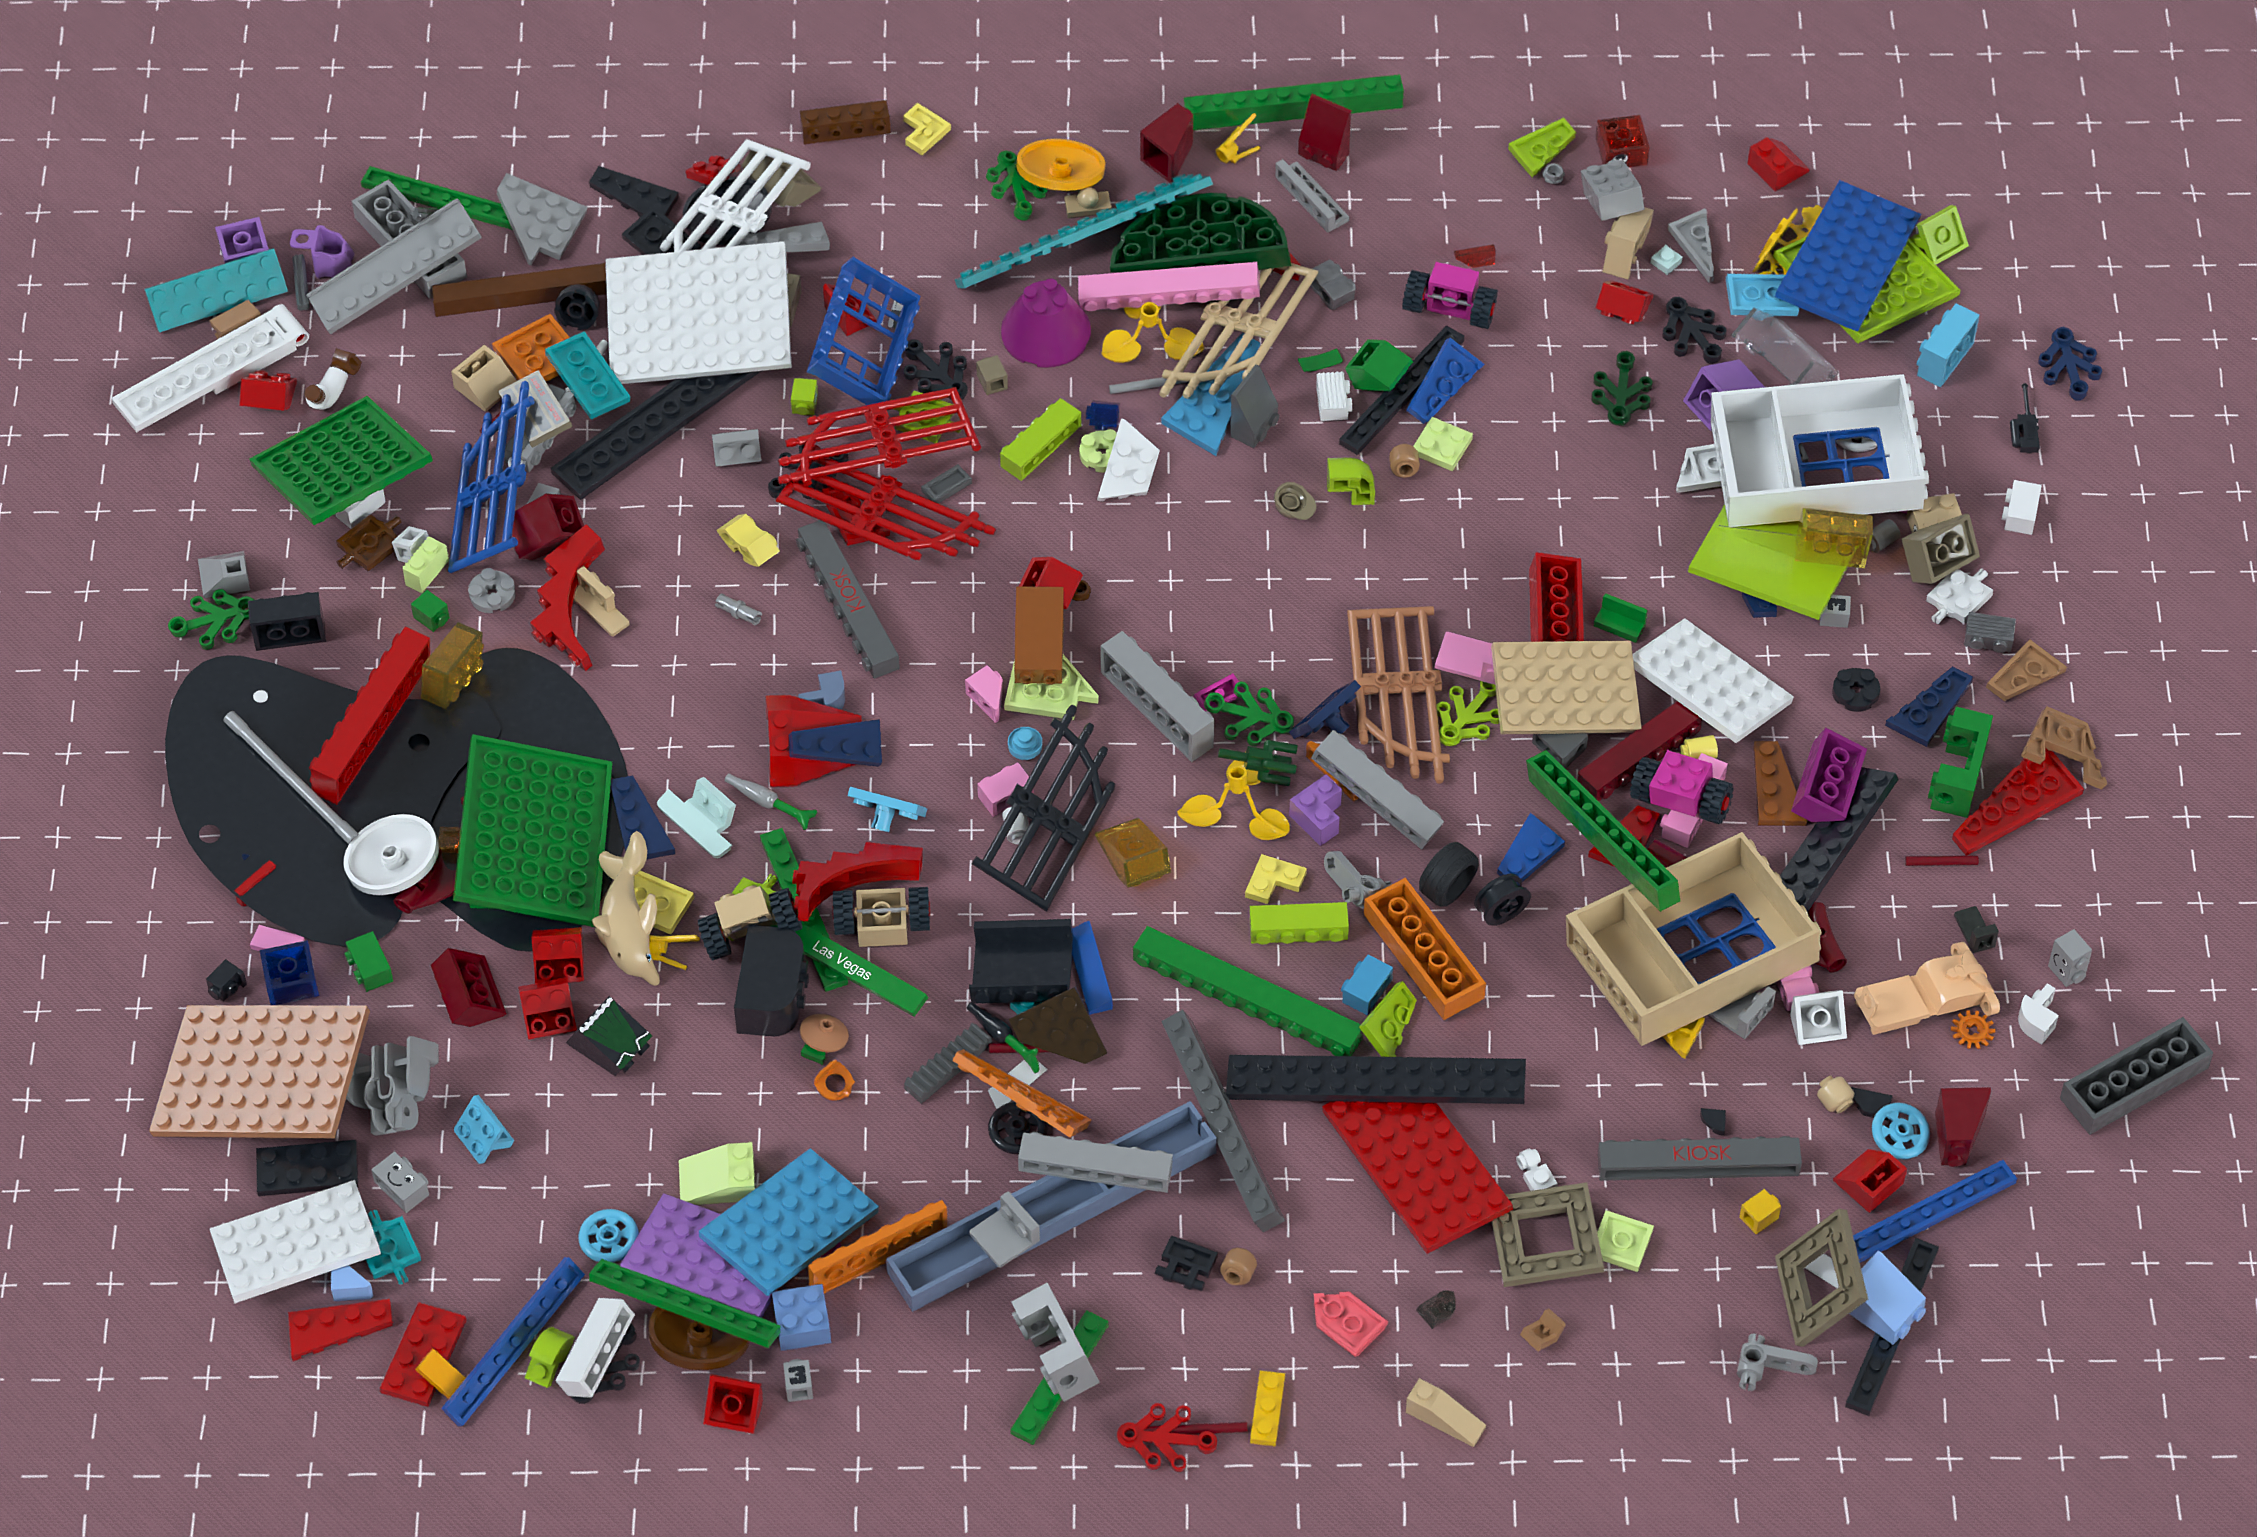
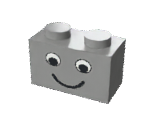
M2073 929L2054 940L2048 967L2065 987L2072 983L2077 984L2086 977L2092 949Z
M394 1151L372 1168L371 1171L374 1182L407 1213L429 1196L427 1187L429 1182L421 1172L416 1173L412 1169L413 1167L406 1157L403 1156L401 1158Z

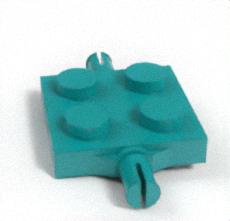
M373 1210L374 1216L372 1211H370L368 1217L372 1223V1229L381 1252L380 1255L365 1259L374 1280L394 1273L400 1285L403 1284L402 1278L404 1283L408 1282L409 1279L404 1268L421 1261V1256L403 1217L400 1216L390 1221H382L377 1210Z

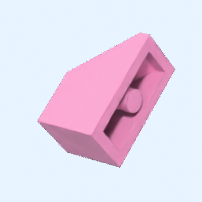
M986 665L965 680L966 694L996 723L1000 717L1003 679L997 671H993Z

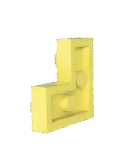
M919 103L903 115L904 122L916 129L905 139L906 145L920 155H924L951 130L950 123Z
M1261 854L1245 891V897L1268 904L1275 886L1299 892L1307 874V868Z

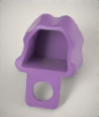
M318 225L315 230L295 229L292 232L290 246L292 248L311 249L314 271L318 279L321 277L333 278L352 266L351 261L354 257V251L340 233L328 230L323 225ZM299 235H307L309 240L306 243H298L296 238Z

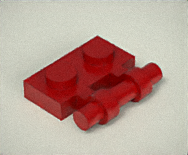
M719 155L710 156L708 164L700 161L694 163L693 167L686 169V176L688 179L709 185L730 159H725ZM737 164L731 173L739 172L741 166Z

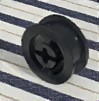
M1510 873L1497 877L1484 886L1477 894L1474 906L1479 912L1484 913L1483 917L1488 925H1501L1515 918L1529 904L1531 893L1526 887L1521 886L1522 881L1517 874Z

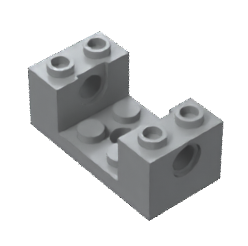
M1048 1283L1011 1301L1016 1310L1012 1315L1026 1341L1031 1338L1034 1346L1037 1347L1058 1336L1062 1343L1039 1356L1044 1366L1040 1367V1370L1054 1395L1059 1393L1063 1402L1100 1383Z

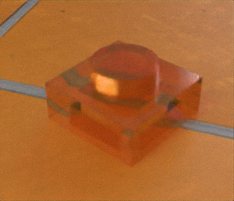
M440 827L438 842L439 848L443 852L458 853L461 827Z

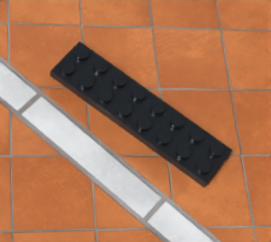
M1861 767L1844 821L1817 822L1780 874L1783 885L1787 889H1791L1797 903L1803 905L1807 912L1899 780L1896 773Z

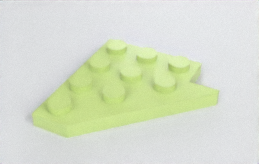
M1063 654L1062 684L1015 683L1013 664L1004 710L1063 718L1070 705L1077 707L1078 701L1096 704L1099 702V695Z

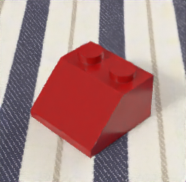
M1766 137L1750 146L1747 164L1774 191L1810 172V169L1781 141Z
M1610 280L1603 282L1595 308L1601 310L1600 314L1613 318L1614 315L1622 317L1621 321L1634 324L1643 320L1654 294Z

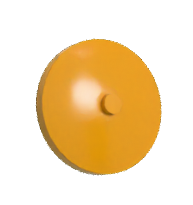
M1045 139L1024 146L1017 155L1016 167L1019 174L1034 185L1052 190L1070 191L1088 188L1097 184L1105 173V159L1100 152L1084 143L1066 139Z

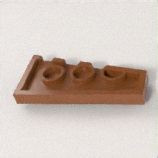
M1754 741L1758 826H1806L1807 819L1791 812L1797 792L1778 741Z

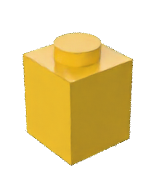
M1763 1189L1742 1204L1740 1218L1755 1234H1758L1779 1219L1780 1202L1774 1195H1770Z

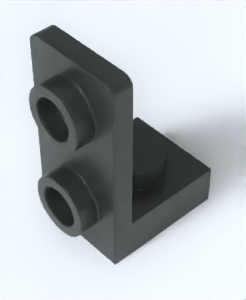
M1976 906L1955 912L1954 917L1972 953L1995 947L1999 931L1995 924L1986 926Z

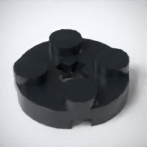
M1842 669L1837 673V677L1833 682V698L1838 704L1840 702L1845 705V709L1849 711H1866L1871 708L1872 704L1878 701L1880 683L1871 669ZM1859 687L1861 689L1859 693H1855V690L1850 688Z

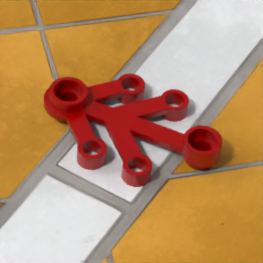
M1160 1403L1153 1404L1150 1412L1137 1423H1124L1117 1431L1118 1442L1123 1447L1134 1448L1145 1460V1464L1150 1470H1156L1160 1467L1161 1458L1157 1453H1151L1143 1442L1154 1443L1171 1463V1467L1175 1472L1184 1471L1187 1461L1183 1455H1178L1169 1444L1197 1446L1198 1450L1203 1454L1213 1453L1217 1448V1437L1210 1431H1204L1199 1435L1170 1433L1181 1423H1186L1191 1419V1410L1186 1405L1179 1406L1176 1409V1414L1154 1432L1144 1430L1155 1420L1159 1421L1165 1417V1407ZM1159 1408L1163 1412L1161 1415H1155L1153 1413L1154 1409ZM1187 1411L1188 1416L1180 1417L1179 1412ZM1133 1431L1135 1435L1132 1438H1128L1125 1436V1433ZM1205 1437H1209L1212 1442L1204 1444L1202 1440ZM1156 1458L1158 1462L1155 1465H1151L1148 1460ZM1181 1460L1184 1464L1181 1467H1176L1174 1462Z

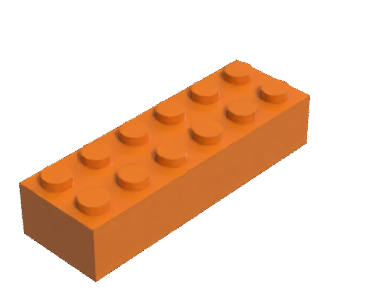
M1406 878L1365 898L1364 916L1443 1020L1485 999L1486 982Z

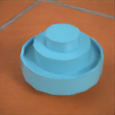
M1017 728L1008 737L1010 754L1020 760L1033 759L1042 750L1043 741L1041 734L1034 728Z

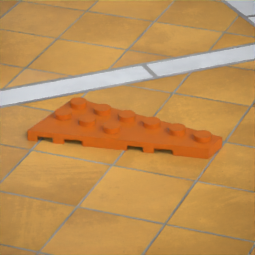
M964 1049L956 1052L952 1060L958 1064L957 1067L959 1069L974 1074L981 1081L1015 1101L1017 1107L1032 1112L1039 1119L1047 1122L1070 1138L1087 1129L1092 1119Z

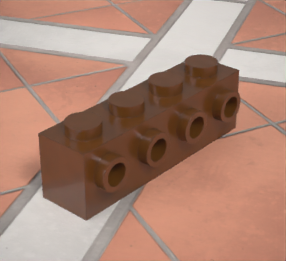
M887 100L800 111L804 145L891 134Z

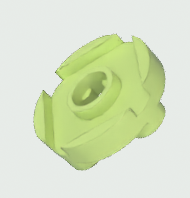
M1112 429L1095 431L1082 437L1079 450L1080 459L1084 466L1095 468L1097 472H1106L1117 435L1116 431ZM1099 449H1106V453H1105V454H1102V453H1101L1100 451H1098V450H1099Z

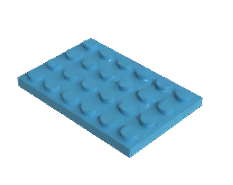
M810 1148L700 1229L699 1237L766 1296H769L814 1260L879 1213V1206Z

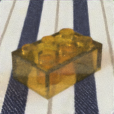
M1803 508L1795 540V561L1865 568L1873 536L1872 516Z
M457 622L422 665V699L445 709L452 701L455 702L462 688L467 687L471 677L482 668L483 632Z

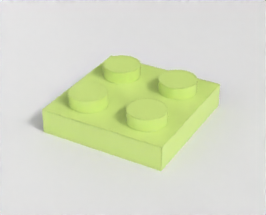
M1431 417L1414 447L1418 451L1419 458L1453 471L1472 441L1473 433Z
M1606 1210L1597 1232L1603 1261L1638 1272L1654 1226Z

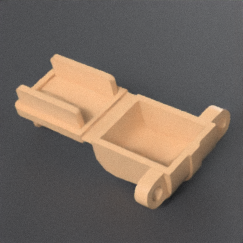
M1965 942L1952 944V956L1936 958L1925 962L1919 967L1914 976L1907 975L1857 988L1854 993L1855 1004L1861 1008L1871 1026L1870 1031L1872 1034L1875 1035L1918 1024L1922 1019L1929 1018V1016H1938L1980 1005L1987 1016L1998 1014L2000 1011L1999 1001L1987 979L1986 972L1982 965L1978 964Z

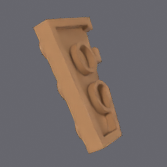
M2029 640L1987 683L1986 688L2003 701H2006L2064 673L2067 666Z

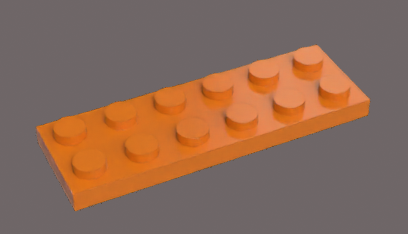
M943 1200L929 1203L922 1210L914 1214L905 1215L900 1221L891 1225H884L877 1232L869 1236H862L855 1243L847 1247L842 1246L824 1258H817L808 1265L809 1285L822 1284L823 1291L826 1293L885 1264L887 1258L947 1228V1206Z

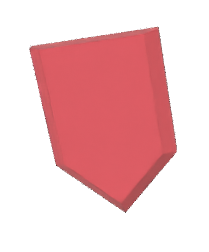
M1339 1292V1294L1329 1295L1314 1293L1316 1327L1354 1357L1359 1356L1388 1324L1386 1319L1351 1292Z

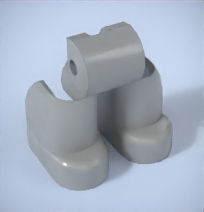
M409 1036L407 1038V1047L386 1043L384 1047L379 1045L372 1046L371 1056L358 1053L346 1098L354 1106L371 1109V1134L381 1136L412 1130L416 1126L419 1116L417 1102L423 1101L428 1092L430 1068L439 1062V1045L435 1042Z

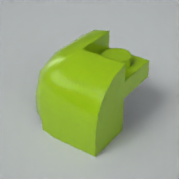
M1351 457L1327 458V491H1350L1351 505H1374L1375 482L1369 465L1361 459Z

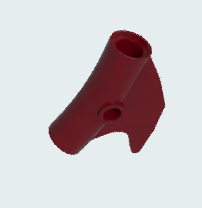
M439 848L435 864L426 876L413 886L400 891L394 899V904L404 913L410 914L413 910L432 905L454 894L456 870H450L445 866L441 848Z
M1814 902L1807 912L1812 922H1816L1821 929L1819 961L1814 964L1826 968L1830 973H1834L1846 965L1847 959L1832 932L1826 906L1821 902Z

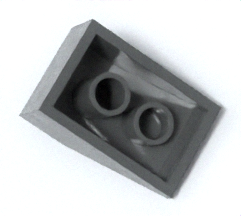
M1255 364L1231 394V437L1252 448H1255L1259 441L1262 442L1265 439L1271 426L1274 427L1277 424L1280 416L1278 414V402L1260 366Z

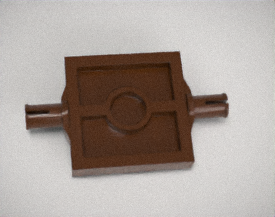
M372 514L368 515L336 540L337 546L346 553V555L336 561L337 565L343 569L353 561L369 572L395 551L392 541L398 536L393 532V529L401 524L402 520L395 515L385 523L375 518Z

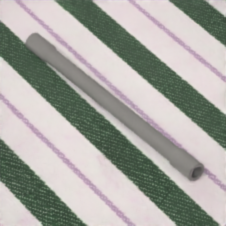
M234 711L229 712L224 717V722L288 782L348 844H350L354 837L359 835L291 770Z

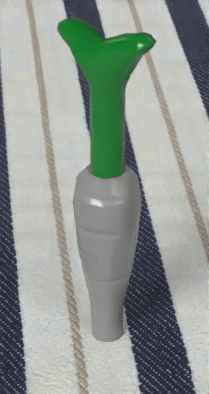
M729 773L725 777V782L737 788L762 807L768 809L775 807L796 818L803 830L808 828L809 819L814 818L817 814L816 809L799 810L778 798L777 793L762 785L737 778Z

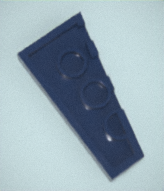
M1952 666L1936 679L1931 687L1926 691L1920 692L1916 699L1910 704L1904 705L1894 717L1888 718L1885 726L1927 747L1971 685L1973 676Z
M880 719L793 731L789 734V755L792 758L879 767L882 764Z
M634 776L611 779L610 788L625 852L629 846L631 835L638 831L645 839L647 859L674 855V846Z

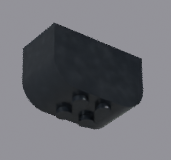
M748 925L734 1003L737 1034L777 1037L787 1034L796 1026L800 1009L805 1008L806 994H804V988H808L809 974L807 973L808 961L804 959L803 942L794 931L787 928L779 929L778 927Z

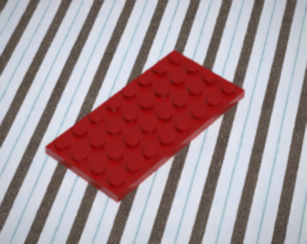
M1331 1101L1322 1106L1324 1115L1426 1254L1513 1210L1511 1201L1437 1103Z

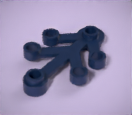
M2059 327L2052 333V344L2039 355L2038 364L2044 368L2050 367L2053 356L2061 348L2062 356L2050 370L2044 373L2043 381L2047 385L2056 384L2059 373L2066 366L2071 383L2069 394L2072 399L2080 401L2087 396L2088 384L2080 380L2076 366L2088 372V378L2094 381L2101 378L2102 368L2091 364L2096 360L2097 351L2094 348L2087 347L2074 340V335L2069 328ZM2071 349L2083 354L2082 358L2073 354Z

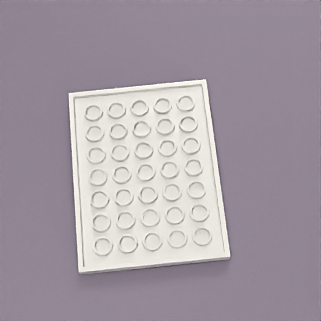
M785 242L606 259L610 368L621 384L792 368Z

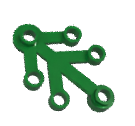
M1002 151L998 154V164L996 167L988 169L986 179L989 182L995 183L1003 171H1007L1008 176L1000 184L993 185L991 195L996 199H1001L1006 190L1012 186L1017 202L1013 214L1021 221L1029 220L1033 208L1031 203L1026 201L1022 187L1039 199L1045 197L1047 188L1034 185L1017 174V155L1011 151Z
M218 589L213 593L215 603L217 605L228 604L232 606V608L224 610L205 601L201 596H195L190 600L192 609L195 612L205 611L209 615L188 621L183 617L177 616L169 621L168 628L173 636L181 638L189 630L212 624L207 632L199 638L201 647L204 650H209L214 647L215 642L213 639L226 620L235 617L229 627L223 629L221 633L226 643H233L237 639V630L245 619H249V609L245 610L248 608V601L255 599L248 596L237 599L228 595L225 590ZM197 602H201L200 605L195 606ZM233 633L232 636L226 637L227 634ZM210 640L209 643L204 644V641Z
M1242 681L1235 685L1233 691L1237 697L1243 699L1247 707L1225 702L1223 696L1216 692L1210 693L1204 702L1205 709L1210 713L1215 714L1222 711L1245 717L1240 722L1230 724L1225 728L1224 736L1228 740H1235L1240 732L1258 722L1268 723L1267 726L1259 731L1253 730L1248 734L1247 743L1250 746H1258L1263 738L1274 732L1286 734L1294 726L1293 716L1288 711L1280 710L1272 698L1271 691L1265 687L1259 689L1256 698L1258 702L1266 704L1270 713L1261 710L1249 692L1248 684ZM1237 687H1243L1245 692H1239ZM1260 693H1266L1268 698H1262ZM1210 702H1215L1217 707H1211ZM1283 720L1286 725L1281 726L1278 721ZM1228 730H1234L1235 735H1230L1228 733ZM1251 736H1257L1258 741H1253L1251 739Z

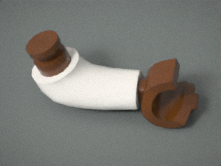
M336 348L330 367L322 381L317 385L308 386L305 390L306 401L310 407L323 410L330 408L337 401L343 391L348 374H357L361 367L362 361L356 357V354Z

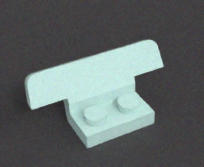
M705 777L697 780L693 797L686 802L680 800L669 789L657 801L659 809L712 857L721 858L731 850L732 845L720 833L731 825L736 805Z

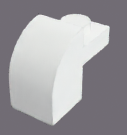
M2048 983L2042 990L2038 989L2032 998L2027 995L2024 996L2018 1016V1022L2022 1031L2041 1045L2055 1029L2059 1016L2047 1008L2051 1004L2055 993V988Z

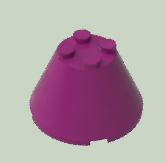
M1052 278L1038 281L1025 287L1021 296L1004 316L1001 325V338L1006 350L1018 361L1037 364V367L1041 368L1057 367L1073 361L1084 352L1085 346L1091 337V325L1087 314L1071 295Z

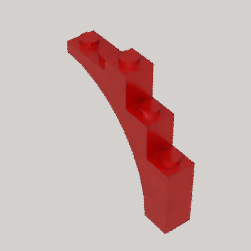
M587 524L544 558L547 566L545 571L551 579L537 590L540 597L538 602L544 611L530 622L533 629L531 634L538 643L543 642L548 648L554 644L560 652L565 651L568 654V658L574 666H581L585 671L593 665L588 653L578 642L572 625V605L576 589L579 585L577 570L583 566L588 569L592 562L605 551L602 539Z
M866 842L864 850L859 851V854L833 851L831 861L827 860L826 863L801 861L798 870L793 872V884H796V894H798L795 897L794 910L798 911V920L808 921L816 907L832 896L833 891H842L850 887L877 881H919L923 864V848Z

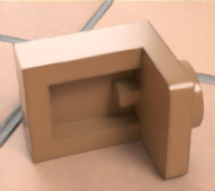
M1548 1308L1544 1310L1540 1320L1524 1327L1520 1335L1533 1348L1540 1351L1557 1342L1565 1327V1323Z

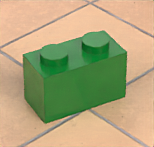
M373 931L346 942L347 952L344 953L349 966L354 965L355 971H353L355 980L358 985L363 984L366 992L393 982L391 968Z

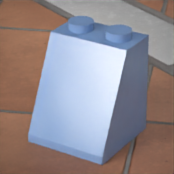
M1877 1251L1861 1269L1868 1300L1849 1314L1891 1344H1894L1899 1338L1903 1339L1908 1334L1910 1325L1914 1321L1918 1322L1926 1312L1924 1308L1926 1297L1880 1251Z

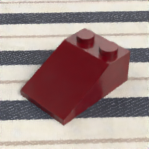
M1312 94L1298 140V155L1321 164L1325 168L1337 171L1349 155L1351 110Z

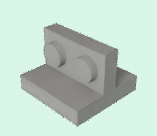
M758 429L711 434L716 466L761 461Z

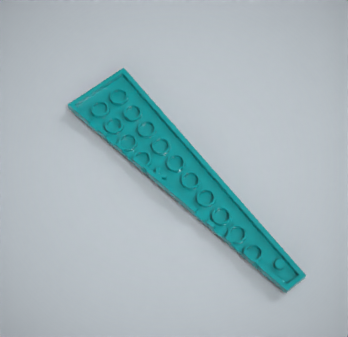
M1182 174L1173 178L1174 182L1158 184L1154 186V191L1148 193L1144 191L1136 194L1134 200L1120 201L1115 204L1116 208L1110 210L1106 208L1096 212V217L1082 218L1077 221L1078 225L1070 227L1068 225L1057 230L1058 234L1044 235L1038 238V243L1033 245L1027 243L1018 247L1020 251L1013 254L1011 251L1001 254L999 256L1000 260L995 262L989 260L981 263L980 268L975 271L968 269L961 272V277L955 279L957 288H967L1010 270L1012 264L1020 265L1029 262L1032 259V255L1037 257L1048 254L1053 246L1054 248L1065 247L1136 217L1137 212L1151 211L1155 209V204L1157 203L1158 205L1170 203L1175 200V195H1189L1213 185L1211 177L1202 176L1201 174Z

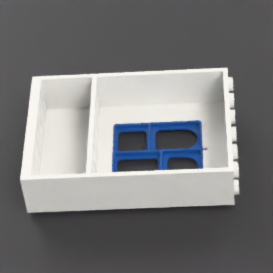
M1904 374L1711 393V428L1728 526L1738 527L1923 509L1924 499H1928V491L1925 484H1929L1928 471L1923 469L1925 466V455L1920 453L1919 450L1922 448L1921 436L1916 435L1918 421L1917 418L1912 416L1915 412L1913 400L1909 401L1911 387L1910 383H1906ZM1867 437L1872 439L1877 445V451L1869 457L1839 459L1835 441L1838 439ZM1825 442L1828 454L1827 461L1807 463L1801 461L1798 446L1800 443ZM1859 466L1876 467L1882 472L1883 479L1854 482L1852 468ZM1841 469L1843 471L1845 483L1806 486L1804 473L1807 471Z

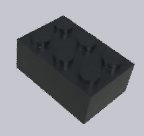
M306 592L298 595H283L275 598H260L248 601L250 627L256 651L326 642L325 621L319 592Z

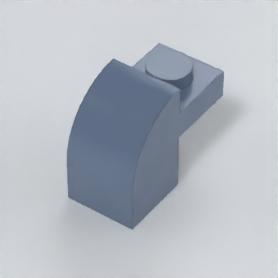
M841 670L819 674V690L798 694L799 698L842 710L845 704V687Z

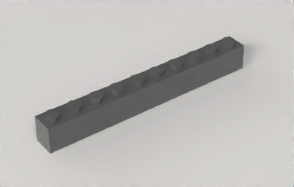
M1181 1010L1161 1022L1207 1122L1217 1138L1216 1141L1254 1223L1264 1233L1284 1222L1285 1219L1192 1019L1184 1010Z

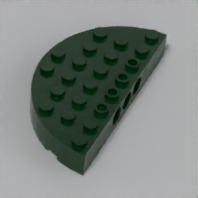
M1225 193L1186 195L1175 198L1170 204L1161 208L1156 206L1155 209L1145 212L1129 225L1120 236L1121 241L1117 247H1114L1110 259L1111 273L1257 262L1259 270L1292 266L1284 229L1277 222V218L1265 207L1241 196L1238 199L1228 197Z

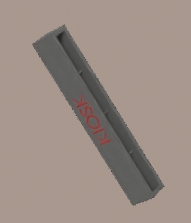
M819 520L798 528V538L796 539L798 549L806 554V563L810 569H814L818 585H823L826 600L834 605V614L838 620H842L846 636H851L855 653L862 656L861 661L865 671H870L875 679L899 670V655L826 523Z
M1782 1136L1780 1138L1756 1137L1754 1139H1741L1739 1137L1730 1139L1706 1138L1704 1140L1683 1138L1680 1140L1657 1139L1654 1141L1634 1139L1620 1142L1607 1140L1599 1142L1597 1154L1600 1181L1799 1176L1802 1165L1799 1138H1791L1790 1136Z

